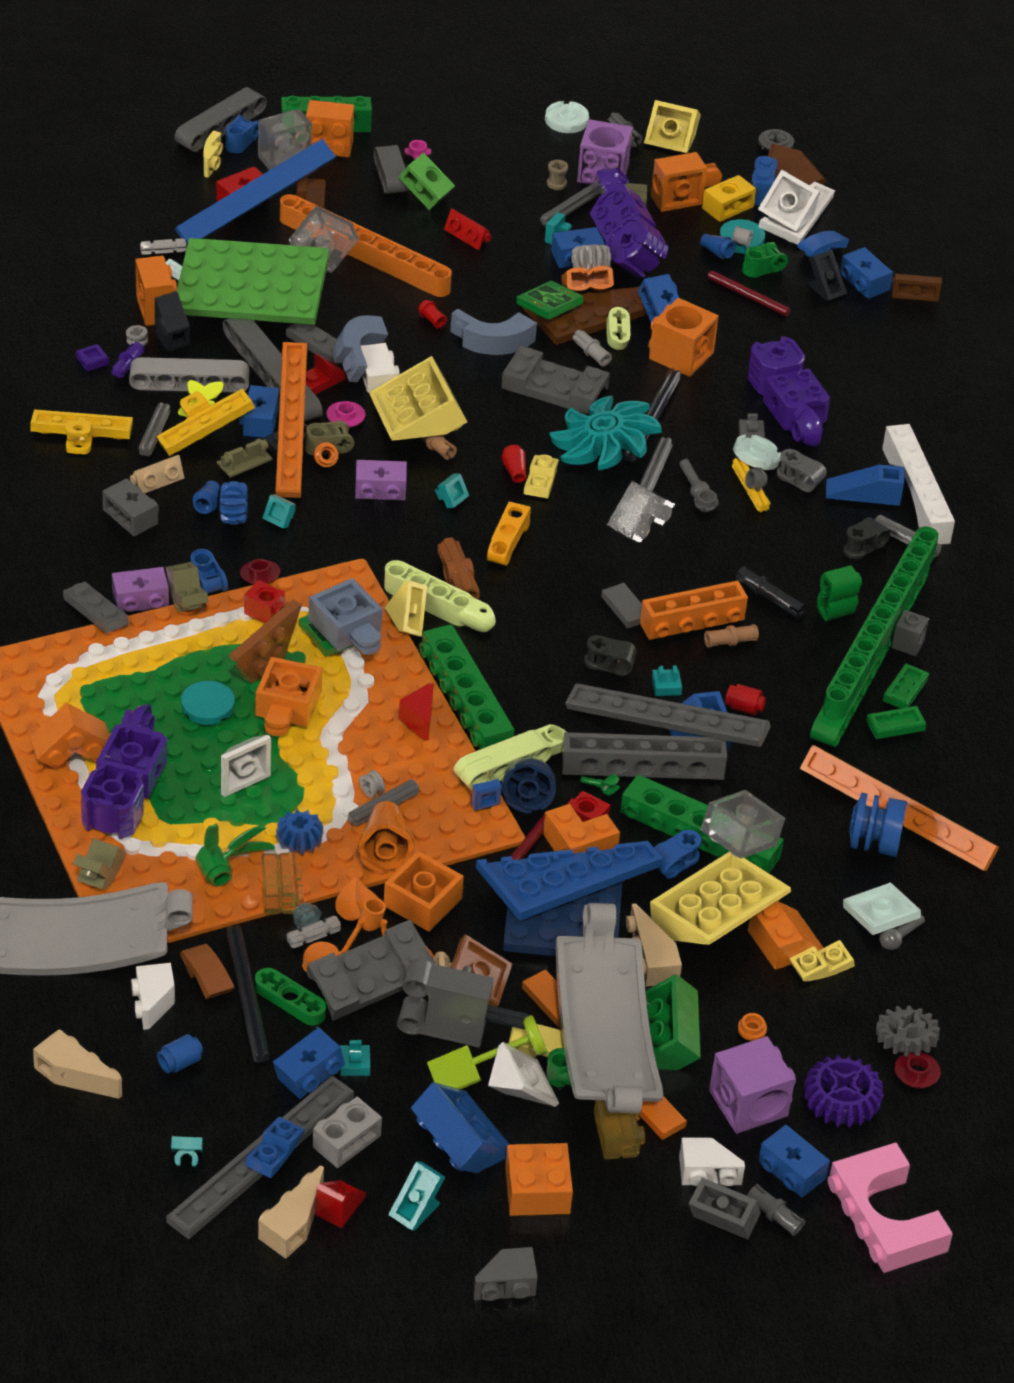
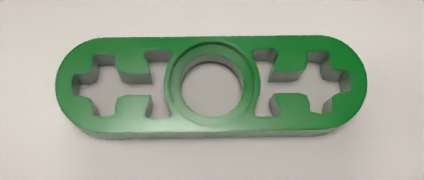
M264 968L256 973L255 990L259 995L305 1024L318 1025L325 1020L326 1003L322 998L275 969ZM286 993H294L298 996V998L295 1000H286L283 998V995Z

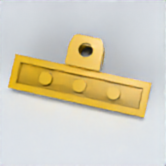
M243 389L236 391L211 406L204 395L196 391L180 401L187 419L156 437L160 445L170 456L236 418L245 415L254 409L255 406ZM197 400L195 403L189 404L191 401Z
M34 410L31 420L32 432L67 435L66 451L73 454H88L92 447L93 438L109 437L117 440L130 439L133 427V417Z

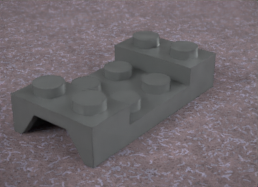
M523 346L519 347L502 374L503 389L568 409L572 407L578 412L590 415V405L597 400L601 390L608 389L609 372L589 366L586 367L584 372L542 360L543 352Z
M407 920L385 930L384 936L338 956L331 953L308 963L307 975L309 979L316 981L326 999L330 1017L334 1021L402 991L411 960L422 958L432 964L436 963L412 921Z

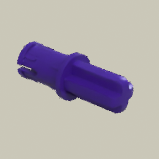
M139 342L131 343L130 347L119 355L118 361L113 366V376L116 375L118 378H122L128 372L131 362L144 354L145 349Z

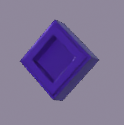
M98 344L76 351V358L86 371L109 365L108 356Z

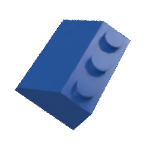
M432 1082L411 1107L418 1117L416 1120L419 1125L430 1131L434 1136L433 1142L441 1150L446 1151L450 1156L449 1161L451 1165L457 1170L478 1173L506 1159L507 1145L510 1144L466 1091Z

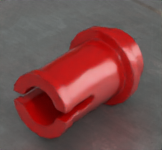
M425 300L419 305L418 310L423 318H427L436 328H441L445 325L447 317L436 308V304L433 301Z

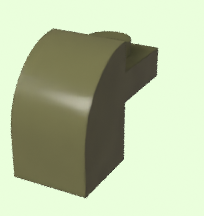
M192 562L166 567L169 589L177 611L182 612L204 607L203 603L208 602V595L200 587L197 566Z
M93 838L86 857L79 854L75 857L73 865L80 869L77 881L103 890L107 889L114 881L126 852L118 846Z

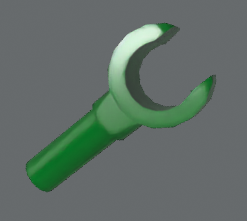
M610 774L605 780L584 776L580 780L581 783L600 787L606 795H612L620 788V786L615 785L619 781V777L614 774Z

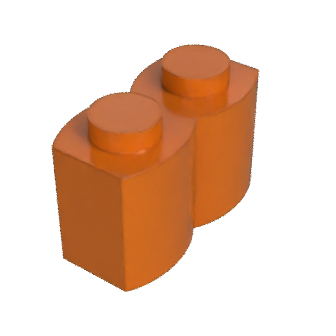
M597 266L590 270L577 267L569 269L562 275V286L576 293L584 292L585 290L588 292L604 291L614 285L613 270L607 266Z

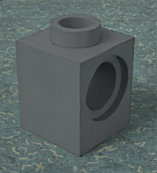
M904 610L895 628L892 648L916 656L925 641L929 618Z

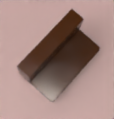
M308 176L298 181L297 196L324 208L326 181L323 179H308Z
M895 274V277L892 278V298L938 302L942 278Z

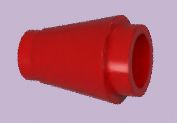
M518 445L506 447L503 450L501 459L513 482H522L527 477L526 453Z

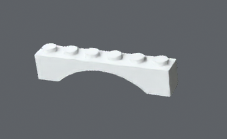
M910 424L886 426L882 449L890 465L904 467V477L913 497L919 528L924 526L934 528L939 534L937 543L949 544L955 520Z

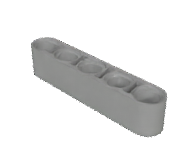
M141 357L131 362L129 382L133 388L138 390L188 391L187 383L189 380L199 382L203 386L212 382H223L222 392H236L240 389L245 391L248 388L250 369L249 365L241 360Z

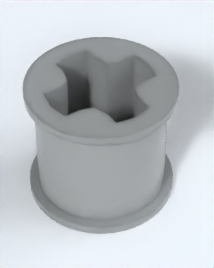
M736 226L732 241L748 248L752 241L753 230L750 231Z

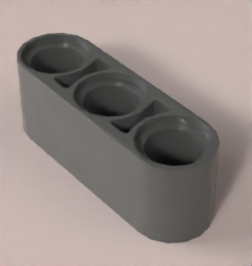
M398 145L375 147V165L385 194L409 192V188L398 178L405 170Z

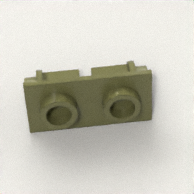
M256 439V441L245 445V450L239 447L230 452H225L221 460L217 461V464L231 478L271 461L272 457L266 452L268 448L267 441L265 439Z

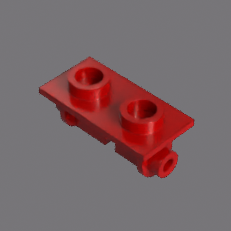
M454 209L450 210L444 230L478 250L483 242L487 243L491 240L492 236L485 227Z

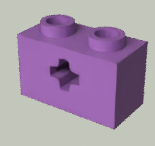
M357 460L355 498L405 500L407 462Z
M163 567L112 573V593L115 605L123 612L169 606V587Z

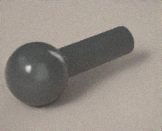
M684 459L679 463L692 485L690 492L693 497L697 496L700 490H710L706 482L700 481L688 459Z
M921 914V918L900 925L896 929L891 928L883 931L880 935L881 945L888 950L897 949L901 945L904 936L925 922L923 915Z

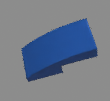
M824 231L805 238L798 243L797 247L805 251L806 256L813 257L831 249L847 248L849 239L835 231Z
M278 1117L264 1131L262 1141L246 1156L245 1166L272 1178L293 1152L302 1138L305 1129Z

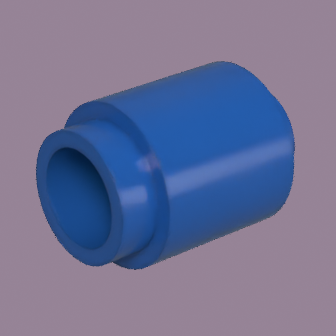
M186 1034L163 1046L162 1050L157 1053V1059L164 1072L177 1073L200 1061L203 1048L196 1037Z

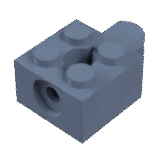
M353 578L309 597L308 620L337 651L352 644L363 654H374L379 651L381 646V634L379 632H381L383 609Z

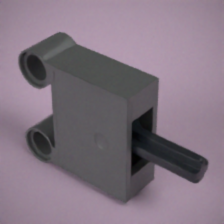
M416 958L410 961L403 983V990L409 996L403 1001L397 1026L407 1034H422L480 1048L486 1021L524 1030L523 1021L529 1015L489 1005L494 981L493 977L471 973L472 968L470 966H464L462 970L432 964L422 958ZM429 995L428 1003L422 997Z

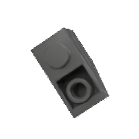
M533 1248L502 1249L475 1276L474 1300L493 1301L500 1298L535 1296L537 1272Z

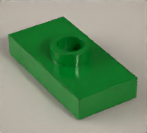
M905 663L884 693L883 701L901 709L908 708L927 682L929 673Z
M917 706L867 715V723L875 739L921 732L926 729V722Z

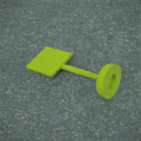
M533 1015L526 1017L523 1021L527 1035L507 1043L517 1048L531 1042L536 1054L543 1055L548 1053ZM466 1045L427 1062L434 1082L462 1089L481 1081L476 1065L495 1057L498 1048L472 1058L469 1047Z

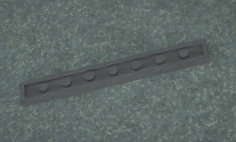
M577 683L565 703L567 709L757 747L762 746L771 727L768 720Z
M331 1076L282 1117L305 1129L297 1146L313 1133V1128L320 1120L327 1119L342 1104L348 1103L353 1099L354 1091L334 1076ZM263 1134L168 1214L167 1223L190 1239L259 1180L263 1174L245 1166L246 1156L262 1141Z

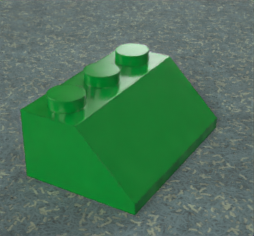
M674 974L645 991L657 1068L664 1070H679L701 1058L698 990L677 974Z

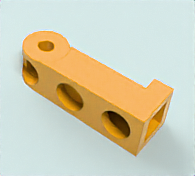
M508 502L492 536L487 553V561L505 566L509 563L512 552L522 533L527 531L530 525L531 507ZM519 511L522 513V516L519 518L512 517L511 512Z

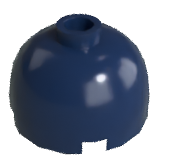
M533 757L514 761L505 771L502 780V791L507 804L516 811L523 813H532V810L546 809L553 801L556 793V779L551 767L544 761Z

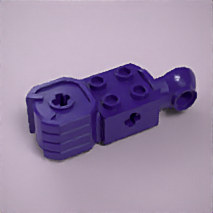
M616 166L613 169L598 170L597 175L600 179L598 184L604 193L597 199L590 215L605 240L606 246L610 248L613 262L633 277L644 278L645 274L643 271L650 272L660 263L658 261L659 257L665 260L668 246L661 233L654 228L656 224L640 196L626 186L629 182L626 175Z
M781 336L780 341H770L764 344L755 342L751 348L748 372L749 381L759 394L764 395L763 402L783 430H790L794 440L797 442L802 441L805 445L812 447L819 446L823 432L822 424L827 420L830 396L810 369L803 370L805 354L794 340Z
M143 704L133 710L127 709L125 711L122 723L115 725L96 761V769L91 771L81 790V821L87 831L95 828L105 833H117L119 839L126 838L134 834L144 815V798H149L167 763V738L162 733L153 731L155 716L152 715V706L150 704Z

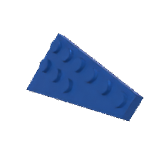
M648 841L616 844L613 849L598 850V847H589L587 852L573 853L571 849L530 854L528 858L513 860L512 856L501 857L500 862L487 863L486 859L476 860V869L518 920L521 921L661 867L663 858Z

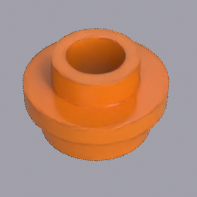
M321 443L314 450V460L321 467H331L338 460V451L331 443ZM323 451L329 454L327 460L322 457Z
M746 1014L738 1023L739 1034L747 1040L754 1041L763 1038L766 1034L767 1025L759 1014Z

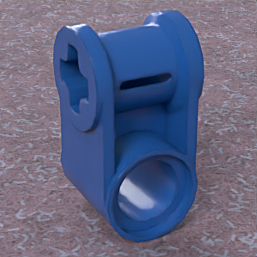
M238 115L226 127V150L230 153L243 152L258 138L261 131V123L259 121L252 122L246 120L244 116Z
M206 549L195 550L191 554L190 562L197 566L200 587L207 592V595L220 590L222 592L228 591L226 575L219 567L213 554Z
M683 830L669 840L659 843L654 847L663 858L662 866L657 869L666 878L671 879L698 862L700 856L698 848L701 845L699 833L693 830Z

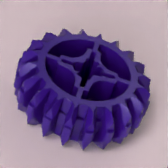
M837 1054L834 1060L826 1056L823 1062L817 1061L814 1068H810V1071L807 1073V1079L804 1082V1098L808 1102L809 1110L815 1111L816 1118L825 1117L826 1124L830 1121L835 1122L837 1128L841 1123H845L848 1128L853 1125V1122L861 1126L864 1120L870 1121L873 1114H877L883 1099L882 1081L879 1080L878 1072H871V1064L863 1066L861 1058L857 1061H852L850 1055L846 1059H841Z

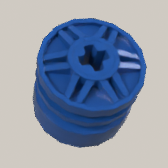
M861 792L860 798L854 806L849 830L850 848L857 849L859 837L866 838L864 851H868L872 841L876 840L878 841L879 854L897 857L907 801L889 798L885 809L879 808L878 795H874L873 806L871 807L866 806L868 793Z

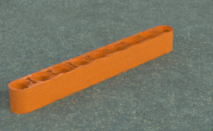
M288 194L281 197V223L434 296L444 297L450 294L452 271L447 266L296 195Z

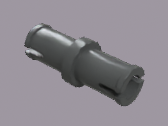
M756 1184L749 1191L747 1196L757 1200L759 1209L766 1214L768 1220L776 1221L793 1236L796 1233L798 1234L803 1228L805 1220L787 1208L785 1201L781 1198H774L761 1188L759 1184Z

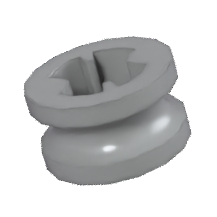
M135 325L126 330L127 343L129 345L139 342L144 346L148 343V331L144 326Z
M371 770L368 772V775L360 776L359 783L367 797L373 798L377 793L384 792L385 785L377 771Z

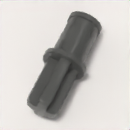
M613 112L608 118L609 123L633 127V124L626 121L619 113ZM633 128L631 146L637 147L634 140L640 144L643 137Z

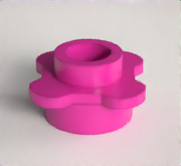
M414 140L409 143V148H405L404 153L410 155L415 160L422 153H425L427 156L431 155V149L427 148V144L424 141Z

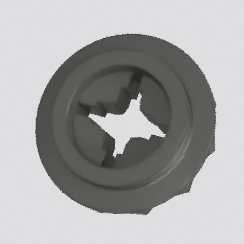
M771 129L760 134L759 145L762 146V150L768 151L770 150L771 143L793 149L794 138L783 130Z

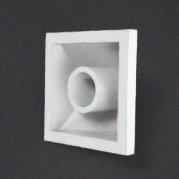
M781 170L758 210L797 232L814 217L820 191Z
M269 735L252 737L230 747L221 755V794L223 797L271 776V737Z
M502 1042L497 1050L488 1086L506 1095L554 1107L557 1106L559 1102L538 1060Z

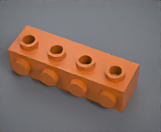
M733 581L642 600L640 624L648 639L651 640L745 620L748 597L739 581Z

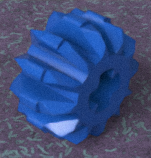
M237 481L223 483L220 489L221 520L223 523H230V525L245 523L248 512L247 486L245 483H238Z
M297 808L295 813L286 811L285 816L279 818L276 838L280 842L282 849H289L291 854L295 851H300L303 856L306 850L313 852L315 847L320 846L322 842L323 825L318 818V814L311 815L309 809L305 812H300Z

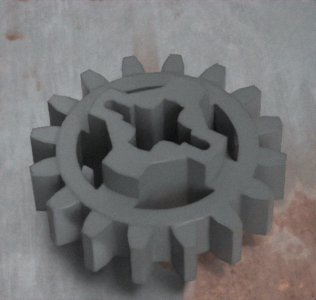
M897 1006L896 1012L887 1009L886 1015L879 1016L876 1028L877 1041L884 1042V1049L892 1047L894 1054L903 1052L905 1056H908L909 1052H914L916 1056H920V1050L929 1053L930 1047H936L937 1040H939L940 1027H938V1020H932L931 1013L922 1014L921 1008L913 1010L911 1006H907L906 1010H902Z

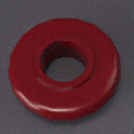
M265 559L253 560L245 564L240 570L241 578L252 585L258 580L267 584L272 583L281 573L280 567L276 563Z
M909 1052L908 1056L903 1054L898 1057L895 1062V1073L898 1079L905 1085L923 1089L932 1086L938 1081L940 1067L938 1062L928 1054L920 1052V1056H916L914 1052ZM911 1066H920L924 1071H916Z

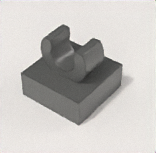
M748 413L747 420L739 419V436L746 434V438H751L752 435L765 438L763 420H757L758 414Z

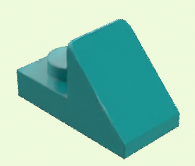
M421 1161L416 1162L388 1215L412 1231L416 1230L439 1206L440 1202L434 1198L445 1176Z

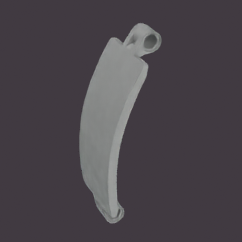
M152 883L123 891L78 898L21 899L0 897V974H80L124 967L164 956L167 953L168 931L187 925L192 921L193 894L182 889L173 890L168 894L167 883Z
M588 903L584 905L583 937L558 936L556 939L559 1013L569 1078L576 1099L605 1100L609 1113L639 1114L642 1109V1101L660 1102L663 1098V1088L655 1060L648 1021L641 941L632 938H614L616 924L615 904Z

